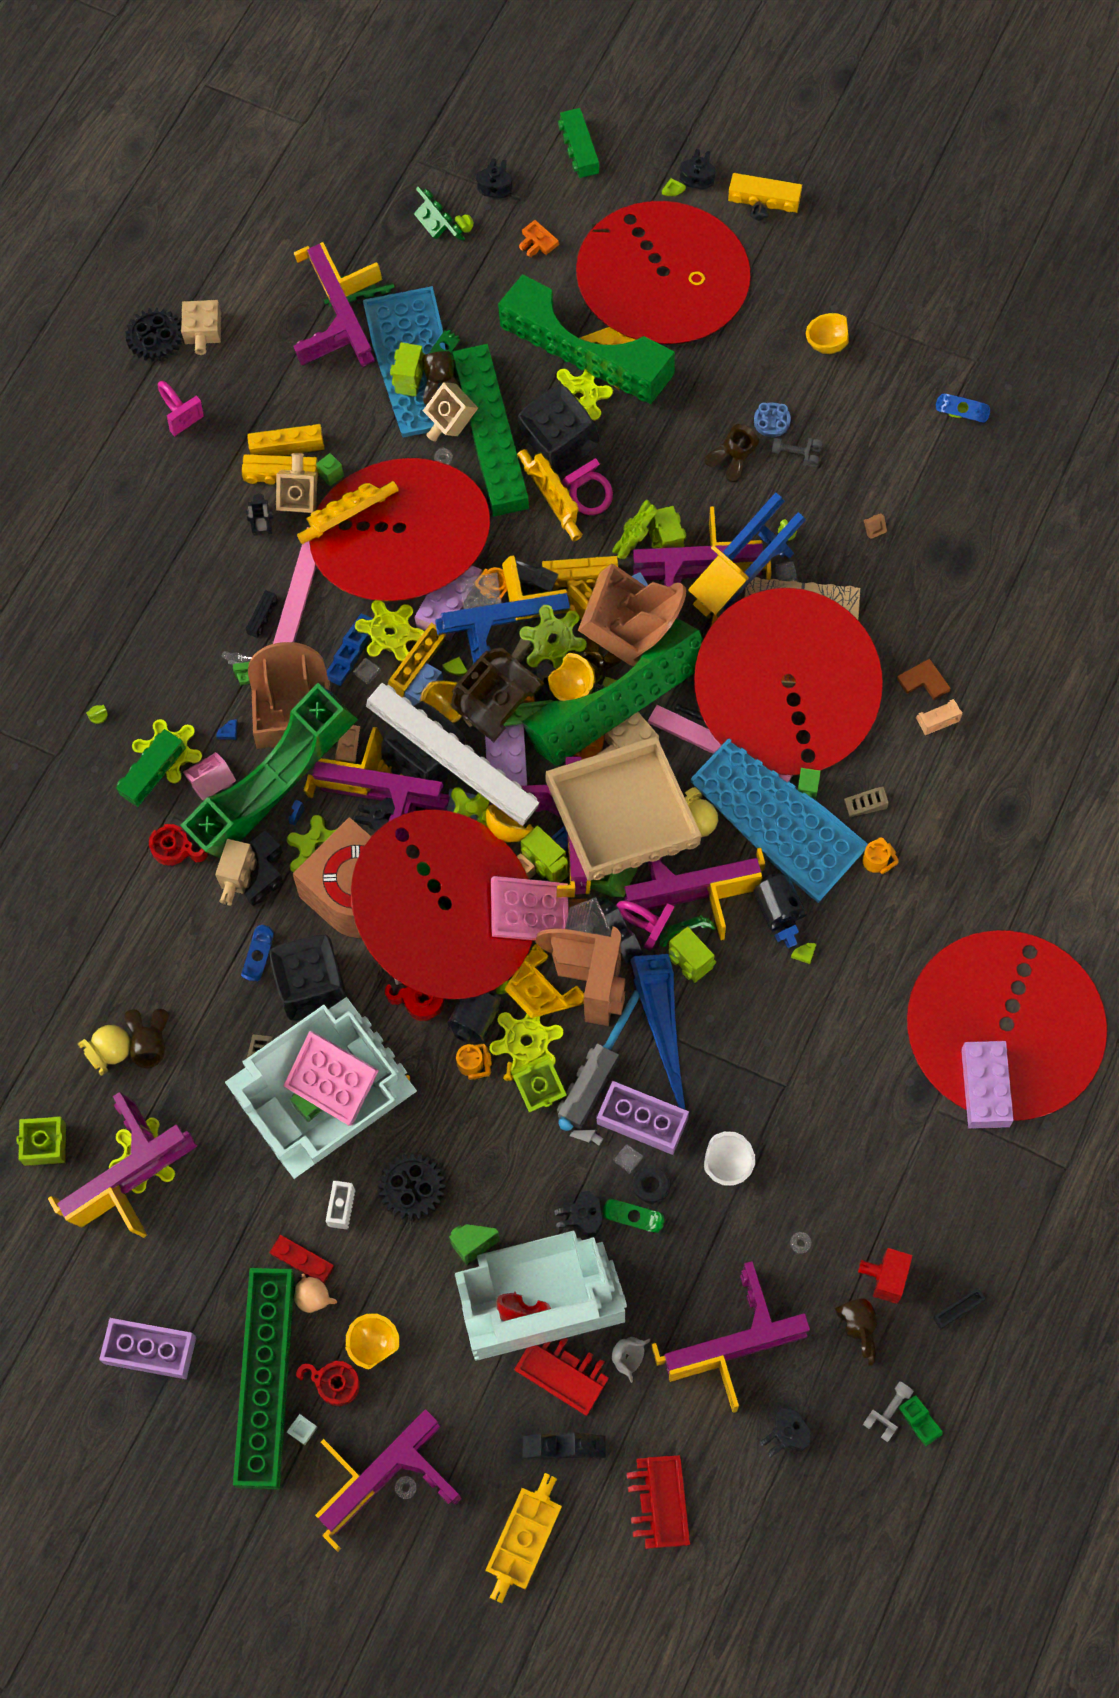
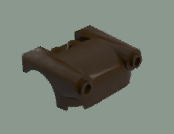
M499 647L489 652L485 651L452 690L451 707L494 743L506 729L504 723L527 696L532 698L544 683L505 649Z

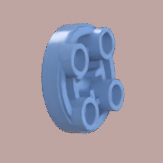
M761 403L754 415V426L760 434L767 437H778L789 429L791 416L785 404Z

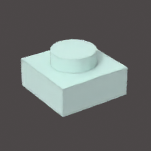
M299 1414L287 1433L303 1445H306L318 1427Z

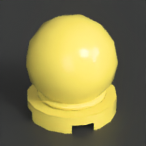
M694 787L685 792L687 795L685 800L698 826L701 837H705L716 829L718 813L714 805L707 800L701 799L702 793Z
M105 1025L98 1028L92 1035L91 1042L83 1039L78 1045L80 1048L85 1047V1056L95 1069H101L99 1074L103 1076L108 1072L107 1064H117L128 1056L131 1039L122 1027Z

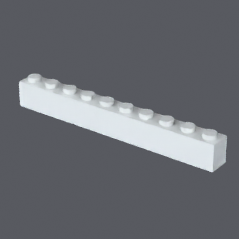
M381 683L367 699V708L523 826L537 809L539 802L533 794L522 790L519 783L509 780L502 770L492 767L486 758L476 755L470 746L463 745L459 742L456 735L446 732L439 722L432 721L423 710H417L407 698L396 694L395 689L390 685L386 686Z

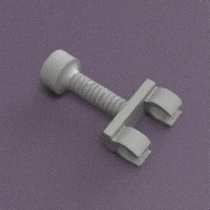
M899 1382L895 1387L897 1393L886 1411H884L885 1413L880 1415L875 1410H872L863 1423L865 1427L870 1429L877 1419L887 1426V1429L881 1436L886 1442L890 1440L898 1428L889 1421L897 1410L901 1401L904 1398L909 1399L914 1392L902 1382Z

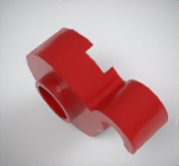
M164 824V827L154 830L149 837L151 853L163 865L173 866L179 864L188 856L195 862H202L208 856V853L202 848L199 852H195L186 833L175 824ZM170 842L173 843L171 847H166V844L169 845Z
M388 984L385 988L387 1001L393 1005L404 1003L407 1012L416 1020L429 1021L431 1018L439 1015L444 1008V998L428 996L409 987L401 988L399 993L393 996L391 995L393 992L391 985ZM427 997V999L429 1000H425L424 1003H421L420 998Z
M333 1361V1363L327 1364L319 1371L313 1365L305 1363L298 1368L296 1373L297 1378L302 1381L304 1373L311 1371V1380L316 1384L318 1394L326 1403L332 1406L349 1404L356 1398L359 1392L360 1380L358 1374L351 1365L344 1361ZM341 1379L343 1385L336 1389L333 1382Z

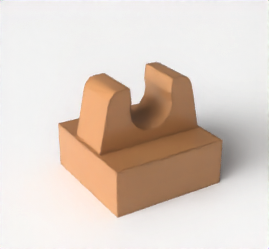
M881 513L864 520L867 536L870 539L887 532L885 517Z

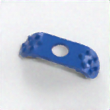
M941 394L936 402V409L939 412L978 422H986L990 415L989 405L950 394ZM961 402L968 404L969 408L965 413H960L957 409Z
M259 925L253 933L241 976L249 981L261 980L274 932L269 926ZM254 951H260L263 953V959L254 961L251 955Z

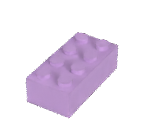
M471 565L467 571L450 584L427 594L415 615L416 627L425 631L431 622L435 624V619L441 618V613L468 609L478 591L474 584L482 574V569ZM455 632L447 633L445 639L451 641Z
M523 724L505 726L506 729L494 743L485 736L486 759L490 762V765L495 769L502 770L509 780L516 781L520 786H527Z
M1006 1041L965 1042L961 1050L968 1128L1010 1127L1013 1122Z
M612 1081L597 1116V1124L673 1155L689 1118V1111Z
M110 1318L99 1360L106 1365L187 1379L196 1336L190 1332Z

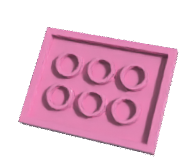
M493 876L491 878L492 937L536 940V936L540 931L567 929L569 923L568 897L558 898L556 892L558 885H568V883Z
M309 1031L283 1086L348 1126H351L379 1070L317 1033Z

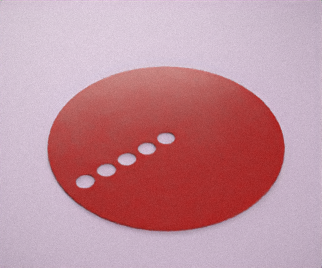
M650 201L621 208L603 218L593 227L580 247L576 264V276L581 295L586 304L607 326L636 340L645 336L659 344H676L694 341L714 333L736 315L748 293L750 266L740 240L727 225L715 216L687 204L670 201ZM633 215L637 221L630 225L625 223L624 217ZM634 228H642L645 231V235L635 237L632 234V230ZM595 229H609V232L592 231ZM650 241L653 243V248L651 250H643L640 247L641 242ZM656 253L662 259L659 263H652L648 257ZM664 266L670 270V273L667 276H660L657 274V269ZM692 272H701L705 275V280L700 285H694L689 281V275ZM694 274L691 280L698 283L702 280V277Z
M402 458L376 463L349 475L324 497L317 510L326 508L328 503L342 499L343 495L349 492L353 493L358 490L359 486L370 483L380 489L394 481L399 491L385 498V501L376 502L346 519L352 522V526L348 530H341L339 524L324 531L323 535L319 538L315 537L310 540L311 554L318 569L332 584L341 590L370 600H406L432 593L450 584L467 571L476 561L485 546L490 528V513L485 496L476 483L466 474L438 461ZM367 521L370 523V527L366 531H359L357 529L358 523ZM385 522L388 524V528L383 532H377L375 525ZM403 523L406 525V529L402 533H395L393 531L394 525Z
M775 588L749 595L730 606L719 616L707 632L698 652L695 665L694 681L697 703L704 722L714 738L721 746L727 739H731L734 745L740 749L743 748L747 751L748 755L755 760H760L763 762L762 765L771 771L774 770L779 775H800L801 768L820 771L848 756L870 731L876 719L882 697L880 660L865 628L854 615L836 601L804 589ZM786 674L793 675L796 680L794 687H784L782 677ZM790 693H796L800 696L801 701L798 706L792 707L788 705L786 699ZM797 711L805 715L804 724L799 726L795 725L791 720L792 714ZM800 730H805L810 734V741L807 744H800L797 741L796 735ZM811 749L814 751L815 759L813 762L806 763L802 760L801 753L803 750Z
M414 811L394 818L383 825L371 836L361 850L352 875V911L356 926L367 949L381 967L393 978L405 986L428 996L444 999H466L488 993L502 985L518 970L526 958L532 940L492 937L491 878L498 876L528 879V876L513 850L505 841L498 839L482 823L451 811ZM398 828L407 830L409 834L407 841L401 842L396 838L395 832ZM407 846H416L420 852L419 857L416 859L408 857L406 854ZM425 862L429 865V875L422 876L418 873V863ZM435 879L440 883L441 890L438 893H432L428 889L427 883L429 880ZM446 896L451 900L452 906L449 910H443L439 907L438 900L440 897Z
M986 931L969 935L951 943L938 952L924 967L915 982L908 1004V1036L919 1067L931 1084L942 1095L967 1110L961 1050L964 1043L1006 1041L1013 1121L1029 1120L1048 1115L1076 1099L1094 1078L1103 1059L1106 1047L1107 1024L1104 1006L1089 975L1076 960L1058 946L1037 936L1022 932ZM1027 945L1035 947L1037 956L1033 959L1024 957L1022 953L1023 948ZM1021 963L1028 964L1031 967V974L1027 977L1020 976L1017 973V966ZM1015 981H1021L1024 983L1026 990L1023 994L1016 995L1011 990V984ZM1009 999L1017 1000L1020 1004L1019 1011L1016 1013L1008 1012L1005 1008L1006 1001ZM1009 1017L1013 1020L1014 1028L1011 1031H1004L1000 1028L999 1021L1002 1018Z

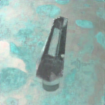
M224 651L222 653V658L228 660V664L250 662L252 658L237 652L229 653Z

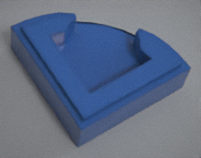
M237 719L230 720L223 725L217 732V739L236 740Z
M298 800L293 803L292 809H294V812L289 816V823L294 826L305 810L303 803Z

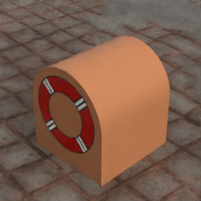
M349 817L293 873L299 897L341 934L361 938L352 911L351 883L356 861L371 836Z

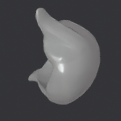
M629 1337L620 1340L613 1348V1363L619 1372L629 1377L631 1383L633 1382L632 1373L637 1370L642 1362L644 1345L649 1343L651 1339L643 1341L635 1337Z

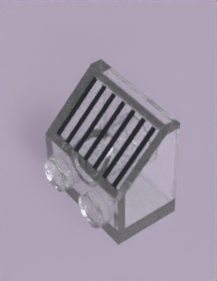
M596 897L570 907L565 929L603 936L611 935L612 931Z

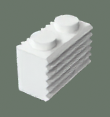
M333 1181L326 1223L329 1227L349 1228L353 1196H355L354 1192H356L352 1183Z

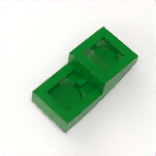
M916 1395L898 1407L925 1447L943 1435V1431L931 1418L929 1411Z

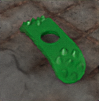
M444 330L429 353L449 351L451 353L461 340L459 335L455 336V333H451V330ZM440 343H446L449 349L443 350L440 347Z
M700 915V917H694L664 927L663 932L660 934V946L665 947L668 941L675 937V934L680 933L687 927H682L684 925H688L690 929L701 926L702 928L710 927L715 930V924L709 918H704Z
M615 1199L607 1200L603 1208V1215L606 1219L646 1231L658 1233L664 1224L663 1213ZM637 1210L640 1213V1219L637 1222H631L628 1219L630 1211Z

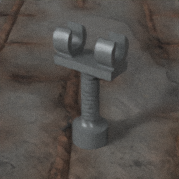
M774 438L771 453L779 454L780 451L803 454L805 456L804 466L817 467L819 457L809 455V450L820 452L822 441L808 438L807 447L800 448L793 445L789 446V444L782 443V439Z

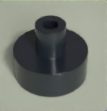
M760 201L756 202L751 209V217L757 221L768 218L767 205Z

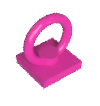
M165 381L158 382V390L172 411L167 415L170 432L174 437L204 417L201 400L197 395L186 403H182L168 383Z
M596 458L561 481L563 487H570L569 496L572 501L577 503L578 511L591 516L606 511L613 498V491L609 481L603 475L593 472L600 465ZM591 479L599 481L606 493L603 503L596 508L583 506L577 498V488Z
M620 901L616 905L625 920L651 933L644 945V948L649 951L653 948L674 909V906L667 903L661 916L658 917L646 908L630 901ZM626 909L642 915L649 922L643 921L633 916Z

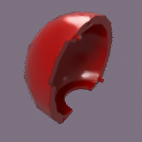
M516 1292L505 1293L497 1298V1310L502 1321L551 1309L548 1303L540 1300L537 1301L536 1305L528 1306L524 1303L522 1295L516 1294Z

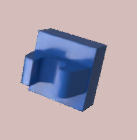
M796 925L774 936L777 942L783 940L787 948H790L797 944L794 935L799 931Z

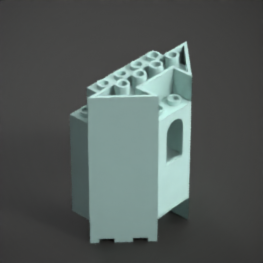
M347 997L330 1009L323 1005L242 1061L245 1068L225 1081L252 1123L294 1179L417 1092L405 1076L407 1071L401 1063L396 1064L393 1060L395 1055L389 1047L384 1048L381 1044L383 1039L377 1031L373 1033L370 1029L372 1026L366 1016L361 1017ZM309 1031L317 1033L379 1070L351 1126H348L324 1110L310 1122H307L291 1103L290 1099L294 1092L283 1086Z
M575 1231L477 1255L479 1267L455 1273L464 1320L475 1361L625 1322L624 1308L627 1307L613 1260H608L603 1242L596 1243L595 1238L581 1240V1237H576ZM516 1292V1294L522 1295L524 1303L528 1306H534L540 1300L548 1303L551 1309L502 1321L497 1310V1298L505 1293Z

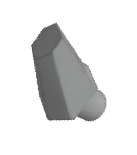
M574 1130L570 1134L571 1137L588 1143L593 1141L599 1146L603 1141L602 1137L595 1134L597 1130Z

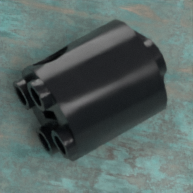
M769 874L763 877L761 884L753 890V894L771 931H776L781 927L788 929L796 925L795 921L807 916L806 910L788 875Z
M485 993L476 997L460 999L447 1022L454 1036L466 1043L483 1042L501 1007V997L493 993Z

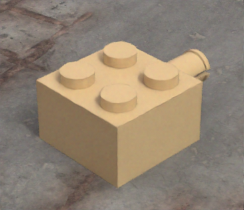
M218 300L182 302L181 333L185 344H195V353L198 355L206 353V343H221V310Z
M443 382L423 410L435 423L426 434L432 441H437L442 432L445 435L458 436L478 409L457 384Z
M292 453V470H280L277 473L276 511L312 513L316 510L317 472L303 470V453Z
M637 712L605 734V740L610 746L597 754L599 755L656 736L659 740V735L641 714Z
M230 839L226 841L215 874L221 889H224L219 901L222 904L226 905V902H228L227 905L231 906L235 892L244 894L245 889L250 886V874L257 865V859L250 844Z

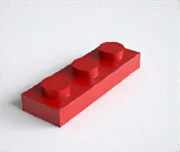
M282 1235L279 1236L270 1251L272 1256L309 1277L319 1279L323 1283L326 1282L334 1269L333 1264Z

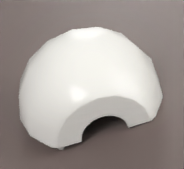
M722 1132L714 1135L706 1151L705 1172L713 1181L722 1185H736L747 1179L755 1166V1154L751 1144L744 1136L736 1132Z

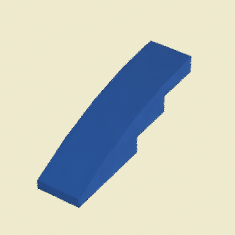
M361 613L357 620H372L373 618ZM356 621L344 636L343 644L333 656V662L327 669L328 680L339 686L343 684L370 639V635L359 633L356 630Z

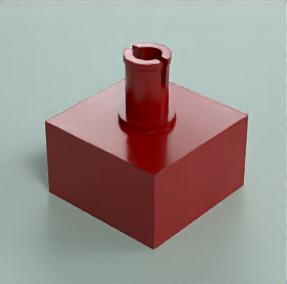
M887 1248L880 1265L861 1259L858 1273L876 1277L877 1280L873 1297L898 1304L903 1294L913 1255Z

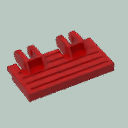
M567 1338L560 1340L554 1353L548 1350L552 1341L544 1343L542 1347L540 1344L527 1347L514 1370L587 1416L609 1377L601 1373L597 1381H595L604 1365V1361L600 1359L596 1363L592 1374L588 1375L584 1371L593 1357V1354L590 1352L579 1369H576L580 1359L566 1350L561 1358H559L568 1342Z
M680 1455L636 1459L637 1469L647 1468V1471L627 1473V1478H645L646 1485H631L628 1487V1492L649 1491V1493L640 1494L642 1513H651L652 1516L631 1518V1522L635 1524L650 1522L651 1530H636L633 1532V1537L654 1536V1538L645 1539L646 1549L690 1545Z

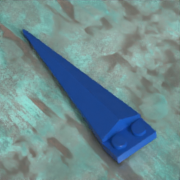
M669 954L634 956L630 959L635 975L634 983L678 1107L685 1110L676 1035L674 972Z

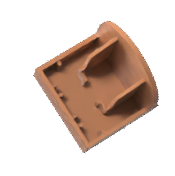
M611 564L599 573L578 631L627 664L635 666L643 653L654 646L674 623L686 597V587L681 583H675L667 587L655 582L645 586L614 564Z
M280 642L260 649L251 658L248 665V677L252 689L253 736L256 748L276 747L288 726L290 711L317 683L331 692L325 662L321 655L311 647L294 642Z
M613 927L611 937L568 929H547L537 934L536 943L542 949L552 954L558 976L587 981L584 993L585 1022L609 1026L611 1013L622 1014L626 993L624 991L626 978L619 977L621 967L620 931Z

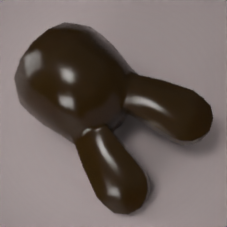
M449 351L423 355L422 363L427 378L423 401L426 406L437 392L438 383L446 382L458 385L453 375V356Z
M737 423L728 433L723 445L706 455L705 463L709 467H715L727 455L732 456L733 460L726 471V478L730 482H737L741 477L744 460L756 449L759 444V438L750 427Z
M588 638L586 640V648L580 656L588 660L594 668V685H596L603 677L606 669L617 665L622 660L611 652L602 657L598 653L600 645Z
M135 1009L128 1010L124 1014V1018L132 1032L130 1042L131 1059L139 1067L152 1068L163 1060L165 1054L162 1031L168 1021L169 1013L164 1009H156L153 1012L151 1027H143L140 1012ZM143 1053L157 1054L154 1058L148 1060L138 1056Z
M861 1298L834 1308L837 1316L847 1322L845 1329L847 1335L854 1339L862 1340V1355L864 1358H868V1365L873 1366L876 1351L872 1333L877 1326V1317L871 1302Z

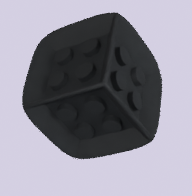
M563 384L556 385L526 406L518 416L521 430L537 454L542 453L543 457L548 459L551 469L555 473L563 472L591 452L600 440L597 427L588 412Z
M423 701L414 705L417 710H423L429 719L439 722L446 732L453 733L458 737L459 742L466 745L463 733L438 710ZM393 727L382 741V759L388 767H392L391 771L397 775L402 774L403 776L442 782L451 773L450 770Z
M327 934L312 935L278 945L269 951L278 992L289 1020H303L321 1006L325 1005L327 1009H330L347 997L339 965L334 955L333 945Z

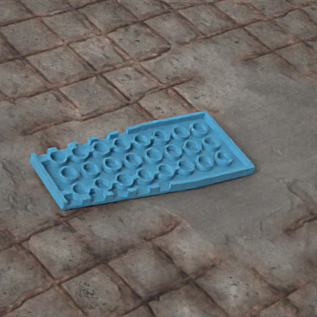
M433 286L365 299L363 304L373 349L402 437L428 433L435 423L423 411L426 407L423 401L427 384L425 372L423 371L418 394L415 397L395 393V387L392 385L393 376L390 375V369L392 364L395 365V351L399 349L401 342L422 346L423 353L428 354L443 333ZM440 343V347L446 350L445 343Z
M727 739L697 771L690 782L756 848H761L763 855L784 875H788L791 881L819 903L864 853L868 844L824 806L806 793L802 794L792 783L784 781L774 770H769L762 765L763 762L758 759L755 760L747 754L746 750L740 749L731 742V739Z

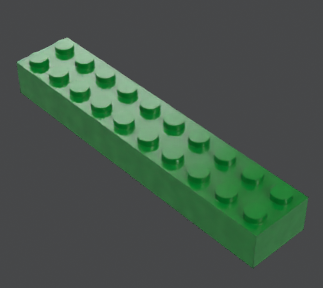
M488 344L452 351L459 386L478 407L469 420V425L493 517L529 509L528 495Z
M250 1268L233 1477V1486L236 1488L280 1489L295 1273L292 1269Z

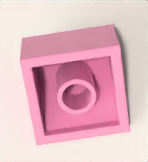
M216 752L183 772L203 801L209 796L216 795L222 789L230 788L236 781L226 762Z

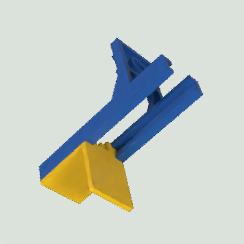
M776 492L723 552L714 545L711 547L718 554L717 558L688 589L697 598L693 605L708 619L711 618V612L719 617L772 557L779 554L782 558L787 556L790 559L794 554L786 542L806 519L798 512L777 536L765 526L766 522L785 502ZM759 531L758 536L768 546L750 567L743 572L732 561Z
M514 555L510 556L502 563L510 602L441 613V618L435 619L437 635L467 630L474 664L485 651H491L490 646L486 644L491 626L540 619L539 609L543 605L551 606L554 616L575 611L574 605H569L566 589L522 596Z

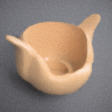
M302 1274V1280L295 1286L294 1295L295 1303L300 1310L313 1313L325 1308L329 1304L337 1303L336 1299L329 1297L328 1290L322 1281L313 1277L306 1278L305 1274Z

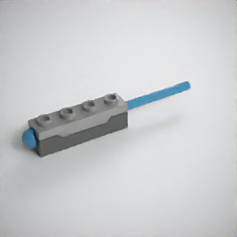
M634 990L605 1045L597 1044L594 1049L591 1048L586 1057L588 1059L586 1065H581L576 1075L578 1077L575 1084L571 1083L567 1090V1094H569L567 1099L560 1102L557 1111L559 1112V1126L562 1130L569 1131L573 1127L581 1130L619 1061V1054L611 1051L640 998L637 990Z

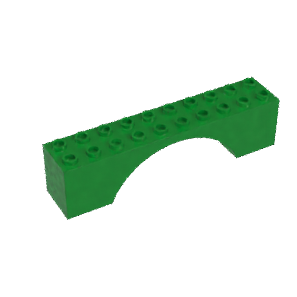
M523 274L498 303L500 327L505 331L516 334L519 338L531 342L534 346L545 349L548 353L562 358L565 362L576 365L581 370L586 369L594 377L607 381L610 385L622 389L627 394L638 397L643 402L652 404L675 373V352L645 336L617 345L595 344L574 336L560 324L554 314L552 289Z
M676 618L665 635L654 646L645 651L636 665L620 679L584 697L566 701H552L523 720L522 724L536 752L555 766H559L565 762L566 757H572L695 673L698 652L703 642L699 630Z
M317 683L290 711L288 726L282 738L267 758L254 771L231 788L207 797L181 824V827L205 852L221 859L227 839L241 842L352 727L358 718L333 693Z

